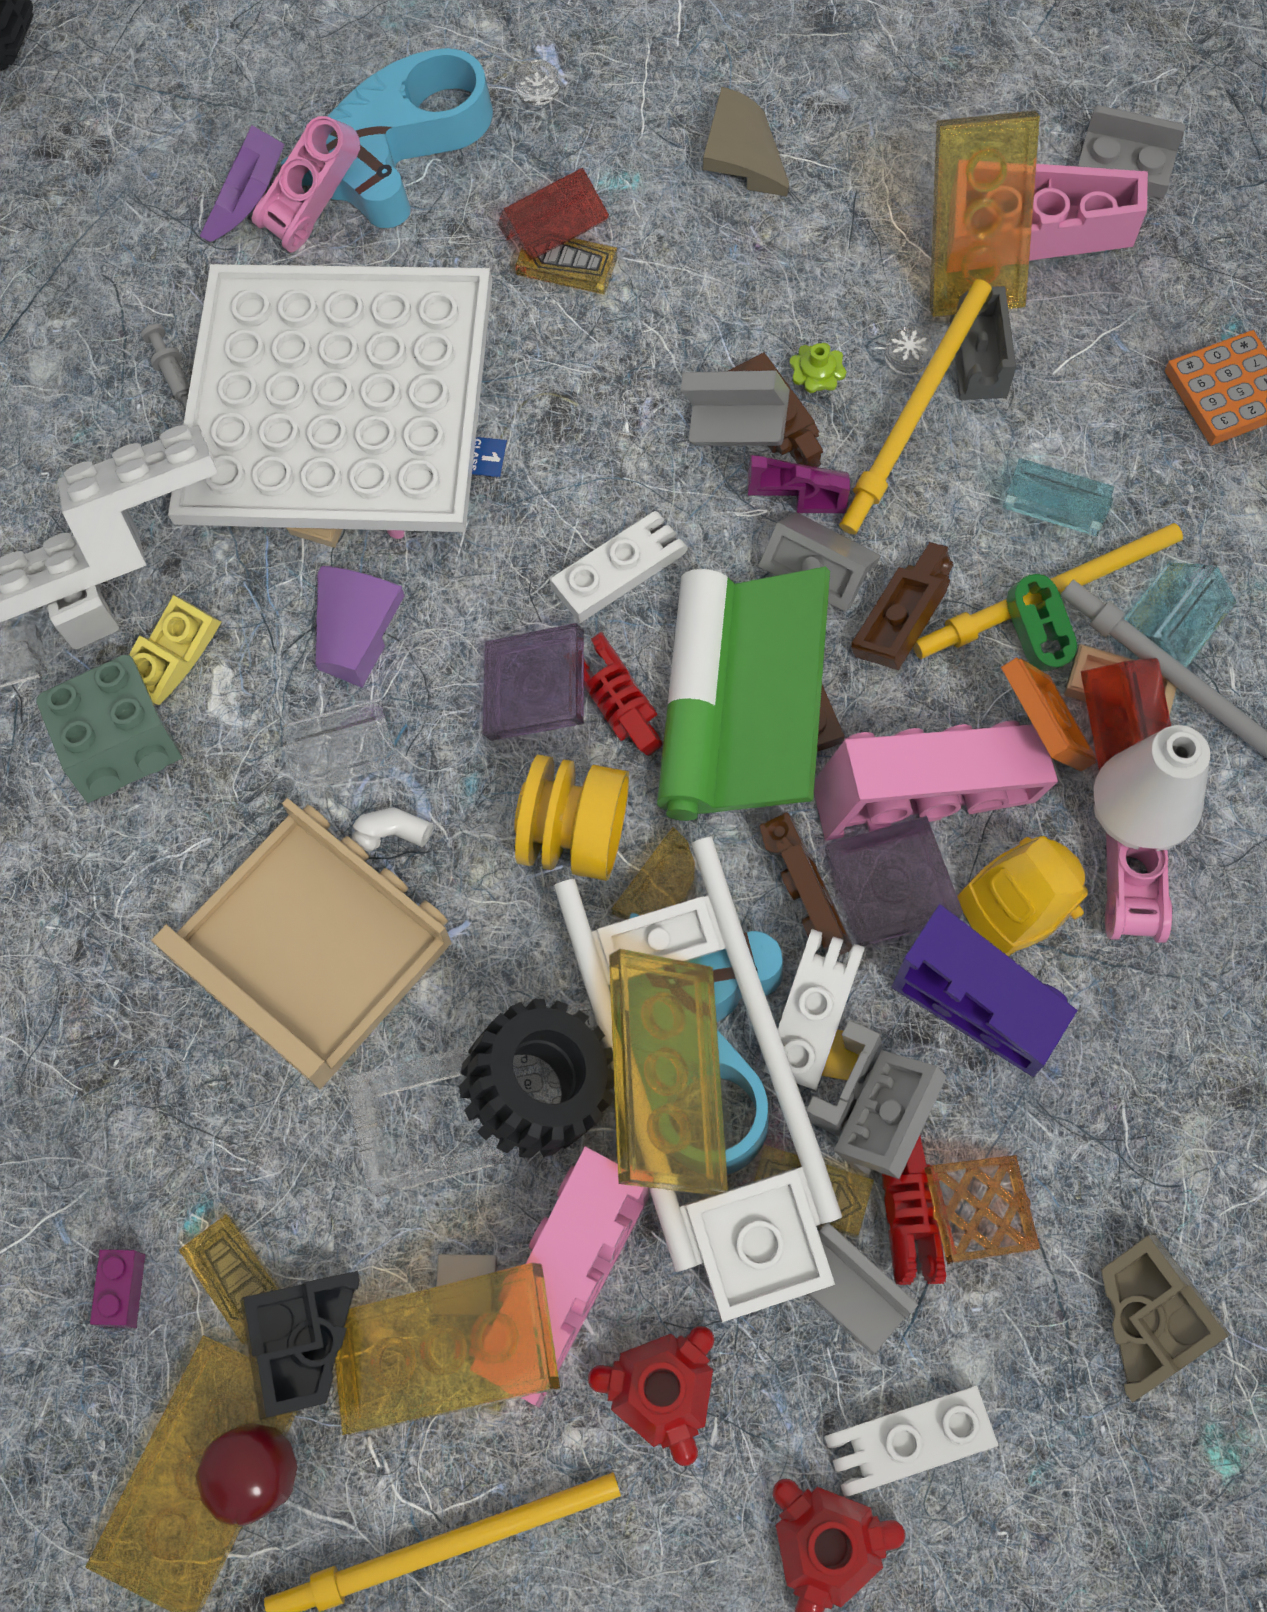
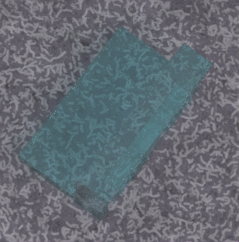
M1019 458L1002 508L1097 537L1114 499L1111 496L1115 486Z
M1168 562L1124 619L1187 668L1237 601L1217 565Z

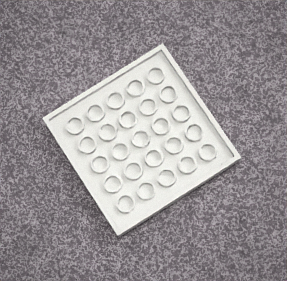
M210 264L183 425H187L188 428L199 425L218 474L172 491L168 516L173 524L466 532L492 290L490 268Z

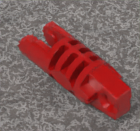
M600 632L591 638V641L594 644L595 651L605 661L607 667L594 675L587 661L575 651L567 656L566 660L601 710L618 739L623 741L630 736L637 748L642 753H645V755L650 756L663 746V741L650 723V720L658 714L647 697L642 693L603 632Z
M919 1135L900 1178L897 1179L882 1173L883 1190L886 1191L884 1197L887 1223L890 1225L888 1234L894 1282L898 1285H911V1282H914V1278H916L917 1263L915 1261L916 1250L914 1241H917L919 1262L921 1263L920 1270H922L924 1281H927L928 1284H944L947 1277L940 1226L937 1225L939 1216L936 1194L932 1190L934 1179L930 1164H926L921 1136Z

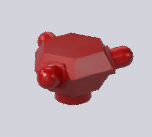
M705 1326L695 1327L686 1338L681 1335L676 1338L670 1333L620 1353L619 1361H614L613 1367L597 1365L588 1374V1383L591 1389L598 1393L608 1394V1401H612L611 1410L653 1447L660 1444L663 1449L669 1447L673 1460L680 1466L693 1464L698 1456V1448L694 1436L699 1435L698 1429L705 1427L713 1375V1369L708 1365L710 1360L706 1355L714 1345V1334Z
M781 1479L773 1487V1498L783 1511L779 1514L782 1520L775 1526L786 1585L793 1588V1594L799 1597L795 1612H824L825 1608L832 1609L833 1605L842 1607L883 1569L882 1559L886 1558V1551L901 1547L905 1541L906 1534L903 1526L895 1520L880 1522L878 1516L872 1515L871 1507L820 1487H816L812 1492L809 1489L803 1492L791 1479Z

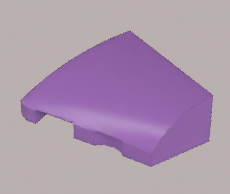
M251 125L218 194L215 205L201 231L200 237L209 242L220 238L242 222L254 209L270 183L285 145L284 143Z
M321 566L317 574L315 665L322 672L363 688L385 647L382 636L405 596L402 586L348 569Z

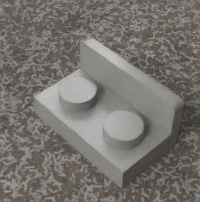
M1097 105L1093 110L1077 167L1148 171L1147 195L1164 199L1177 150L1184 135L1185 125Z
M881 1050L873 1069L864 1080L863 1090L849 1119L845 1121L840 1130L839 1140L833 1151L857 1172L869 1175L874 1170L899 1179L947 1076L938 1066Z

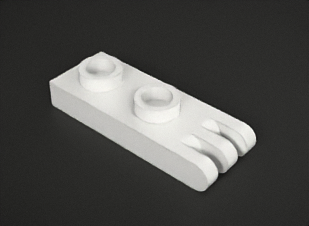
M658 511L650 513L550 578L551 589L579 623L585 621L686 553L688 547L681 539L670 543L675 538L676 533L670 525L660 528L664 523V518Z
M811 929L778 1027V1032L796 1083L817 1090L865 947L854 944L848 954V964L837 961L843 939L833 936L827 955L824 957L816 954L821 945L822 932ZM765 1065L763 1072L769 1074L767 1066Z
M977 1386L824 1436L828 1448L841 1447L851 1441L854 1450L852 1454L832 1460L836 1473L859 1466L862 1474L861 1478H852L840 1485L844 1497L999 1446Z

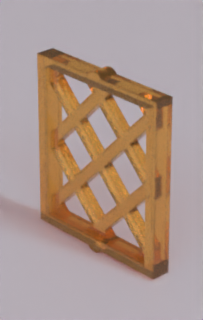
M1016 1155L930 1165L924 1168L934 1207L933 1216L938 1223L947 1264L1040 1249L1030 1210L1031 1202L1026 1195ZM999 1166L993 1179L980 1169ZM966 1170L960 1183L947 1174V1172ZM1006 1172L1010 1175L1015 1196H1012L1000 1186ZM973 1176L988 1187L981 1201L966 1190ZM940 1180L955 1191L948 1205L944 1203ZM995 1193L1009 1204L1003 1219L988 1208ZM962 1198L976 1209L970 1223H967L955 1213ZM1017 1211L1020 1214L1025 1236H1022L1010 1226ZM983 1216L998 1227L991 1242L977 1231ZM949 1221H952L965 1232L957 1247L954 1245ZM1005 1234L1019 1244L999 1247ZM971 1239H974L986 1249L965 1253Z

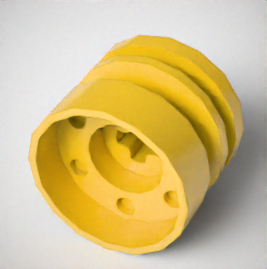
M537 754L531 764L527 779L522 785L516 807L514 831L516 833L515 859L517 864L534 865L542 845L543 869L553 870L560 859L563 848L570 849V864L573 875L604 881L609 880L622 835L629 790V771L592 765L583 786H576L574 761L563 759L554 780L553 757Z

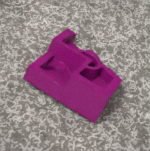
M757 455L750 456L748 496H796L797 513H846L850 493L848 472L801 465Z

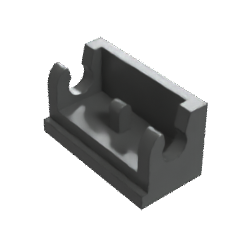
M1005 286L992 287L987 301L982 306L954 357L959 400L1007 398L1016 370V360ZM969 291L960 297L956 313ZM955 315L950 316V324L953 321Z

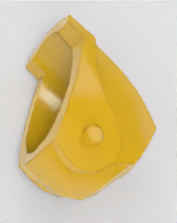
M1046 836L1033 839L1025 837L1019 842L1018 846L999 855L980 870L957 895V898L972 929L1009 957L1018 950L1047 939L1070 916L1074 920L1080 918L1084 914L1080 904L1087 897L1088 889L1084 885L1085 872L1079 858L1066 846L1050 840Z

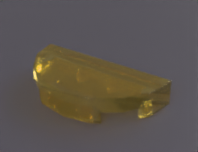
M674 827L670 829L611 908L612 915L628 920L631 913L641 916L687 901L694 885L695 861L688 841Z

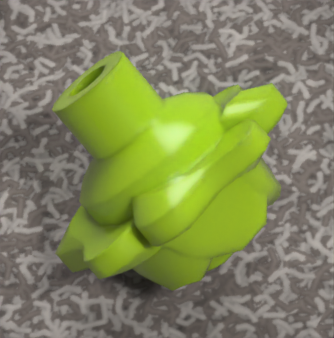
M824 342L814 344L813 346L801 345L798 355L792 356L789 360V365L794 371L793 383L804 385L805 390L809 393L821 390H835L837 380H843L847 374L846 369L842 365L843 353L839 350L831 351L830 345Z

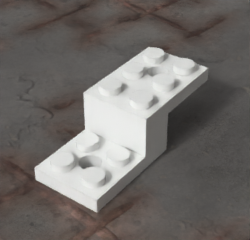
M187 425L176 426L163 432L158 441L142 447L139 443L128 444L114 451L112 454L113 458L95 465L90 461H86L68 468L64 472V476L58 478L62 513L73 536L70 533H61L46 540L42 548L26 554L22 551H16L0 558V623L146 566L139 532L128 508L218 474L199 425L188 428Z

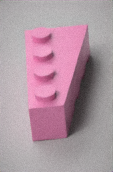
M958 158L949 197L945 272L1133 247L1147 212L1148 171Z
M1005 721L991 728L972 729L971 725L962 724L950 727L943 732L924 733L922 729L912 728L901 731L894 736L875 737L870 732L851 735L843 741L815 778L814 797L824 839L827 841L843 838L844 829L848 826L867 823L868 831L871 833L890 829L891 823L915 814H919L921 823L941 820L956 813L964 805H966L967 812L970 815L1036 803L1058 782L1051 756L1033 724L1020 725L1018 721Z
M586 1146L576 1165L569 1169L557 1193L559 1198L549 1218L544 1217L536 1229L529 1244L532 1252L523 1270L516 1269L509 1279L500 1298V1301L505 1303V1306L496 1324L493 1325L488 1322L485 1325L471 1352V1355L478 1358L472 1369L473 1371L539 1408L649 1199L647 1179Z

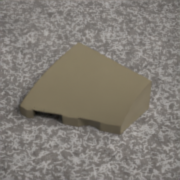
M721 87L703 156V170L747 177V190L787 196L789 181L765 112L755 101L746 95Z
M1148 1235L1101 1269L1106 1296L1111 1301L1114 1316L1112 1327L1115 1342L1120 1346L1127 1381L1124 1384L1125 1392L1132 1403L1231 1335L1156 1235Z

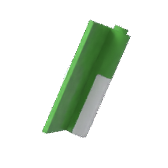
M826 566L736 584L721 572L709 569H694L685 572L681 576L657 805L666 811V815L669 818L691 821L695 820L698 814L813 801L830 570Z

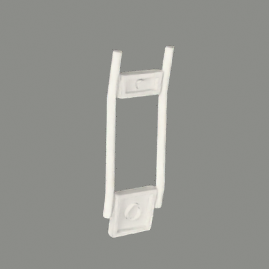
M710 836L691 843L708 896L695 898L591 932L576 880L569 879L554 885L597 1026L605 1034V1037L602 1039L604 1048L612 1047L615 1059L610 1063V1067L612 1070L617 1071L616 1086L645 1177L648 1180L649 1190L674 1270L679 1272L703 1263L720 1320L725 1322L835 1285L816 1226L840 1219L842 1214L750 954L713 838ZM726 949L802 1167L679 1206L608 985L623 982Z

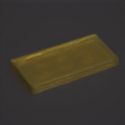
M1035 110L936 121L929 307L933 317L955 315L960 297L970 290L976 279L988 282L991 287L1005 286L1008 309L1026 307L1040 116Z
M619 949L609 955L618 1184L710 1195L728 1191L713 967Z
M528 1263L348 1309L345 1323L347 1330L342 1348L338 1350L335 1360L342 1435L359 1434L560 1389L542 1264Z
M202 1336L85 1568L170 1612L202 1611L242 1528L238 1524L230 1526L217 1521L201 1502L195 1475L204 1450L214 1439L223 1433L250 1423L275 1427L286 1437L298 1412L294 1411L262 1420L259 1419L248 1355L208 1336Z

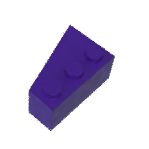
M941 904L938 905L908 951L891 986L898 993L1032 1077L1044 1067L1078 1011L1068 1003V999L1062 992L1039 981Z

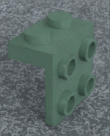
M121 655L43 691L36 699L62 769L87 803L108 796L119 788L149 774L159 772L166 766L183 759L176 742L158 715L135 661L129 655Z

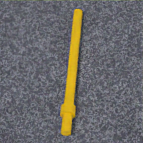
M981 279L974 281L870 470L862 472L853 488L855 497L839 524V527L845 532L856 535L872 505L879 504L888 488L886 480L992 290L988 282Z
M1172 523L1051 578V580L1056 585L1060 595L1073 579L1081 586H1084L1182 541L1183 534L1181 528L1176 523ZM1029 591L1027 595L1023 596V601L1026 606L1034 604L1036 607L1037 604L1042 602V596L1040 593L1031 594ZM1006 599L971 615L963 612L946 620L945 627L918 638L913 646L916 656L919 659H923L952 645L960 648L977 640L978 633L1011 619Z
M614 1472L340 1571L337 1570L336 1566H332L310 1574L309 1582L265 1597V1611L303 1612L317 1607L318 1611L322 1612L344 1604L345 1596L621 1497Z

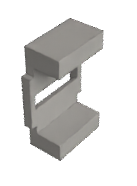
M851 1020L848 1021L842 1037L845 1048L858 1054L859 1057L842 1091L837 1106L813 1096L806 1109L811 1124L839 1136L845 1121L849 1119L863 1090L864 1080L873 1069L883 1049L880 1033Z

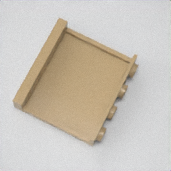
M287 798L282 803L288 813L285 820L177 933L166 924L151 941L171 961L321 1090L452 942L444 927L448 920L438 909L425 900L418 906L404 894L408 887L393 872L384 868L378 873L365 862L369 855L354 840L345 836L339 841L327 831L331 826L330 823L315 808L307 804L303 809H300Z

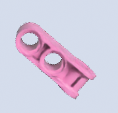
M318 116L312 119L306 125L305 131L286 162L282 165L269 190L256 205L252 214V223L260 229L266 227L281 239L282 247L291 253L298 250L309 238L315 222L328 201L332 198L351 164L357 158L360 151V140L357 132L351 126L327 116ZM336 131L338 143L336 148L329 153L326 147V140L331 132ZM308 171H311L313 184L309 191L305 193L302 188V179Z
M1106 833L1107 903L1105 929L1108 939L1118 940L1121 935L1153 937L1155 943L1167 942L1172 925L1167 850L1156 851L1157 849L1142 847H1139L1137 850L1125 847ZM1132 857L1143 862L1147 868V873L1141 874L1132 870L1127 864L1126 858Z

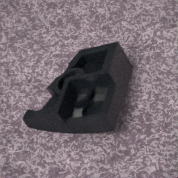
M358 1271L307 1281L302 1285L246 1296L240 1299L260 1420L327 1403L334 1377L332 1373L338 1350L342 1348L347 1330L345 1323L354 1291L358 1289L360 1282Z

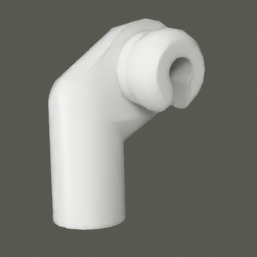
M390 807L362 814L353 824L355 832L352 835V840L362 847L364 851H373L378 848L381 843V837L395 835L423 847L430 838L433 823L401 809Z

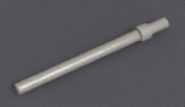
M1074 579L1070 582L1060 596L1091 619L1092 622L1089 625L1105 638L1110 634L1267 758V731L1127 622L1123 618L1126 613L1110 601L1104 604Z

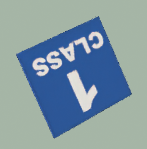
M476 437L472 474L500 477L507 440Z

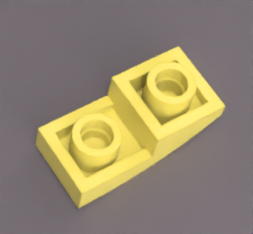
M175 595L172 596L150 638L139 635L129 653V656L133 658L153 703L158 705L173 692L192 669L221 624V621Z

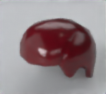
M250 1423L231 1429L214 1439L204 1450L195 1477L201 1502L217 1521L224 1524L244 1526L262 1519L288 1500L293 1491L298 1466L291 1443L275 1427Z

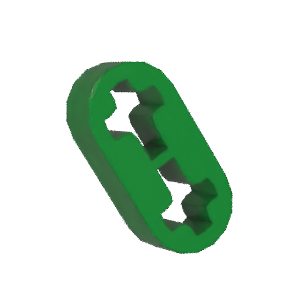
M1032 574L1013 584L1007 594V608L1029 663L1039 670L1046 672L1056 670L1071 662L1077 650L1076 636L1054 582L1047 576ZM1029 591L1031 594L1040 593L1042 596V602L1037 604L1036 607L1034 604L1026 606L1023 601V596L1027 595ZM1047 639L1049 641L1057 640L1060 644V649L1054 652V655L1052 652L1044 654L1041 649V644L1045 643Z

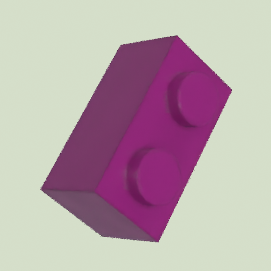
M99 1250L90 1325L111 1328H137L146 1254L136 1250Z

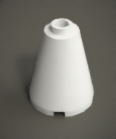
M1182 725L1169 726L1110 758L1099 771L1093 787L1095 816L1106 833L1125 847L1137 850L1139 847L1157 849L1156 851L1168 850L1186 840L1197 827L1203 812L1210 763V748L1205 738L1198 731Z

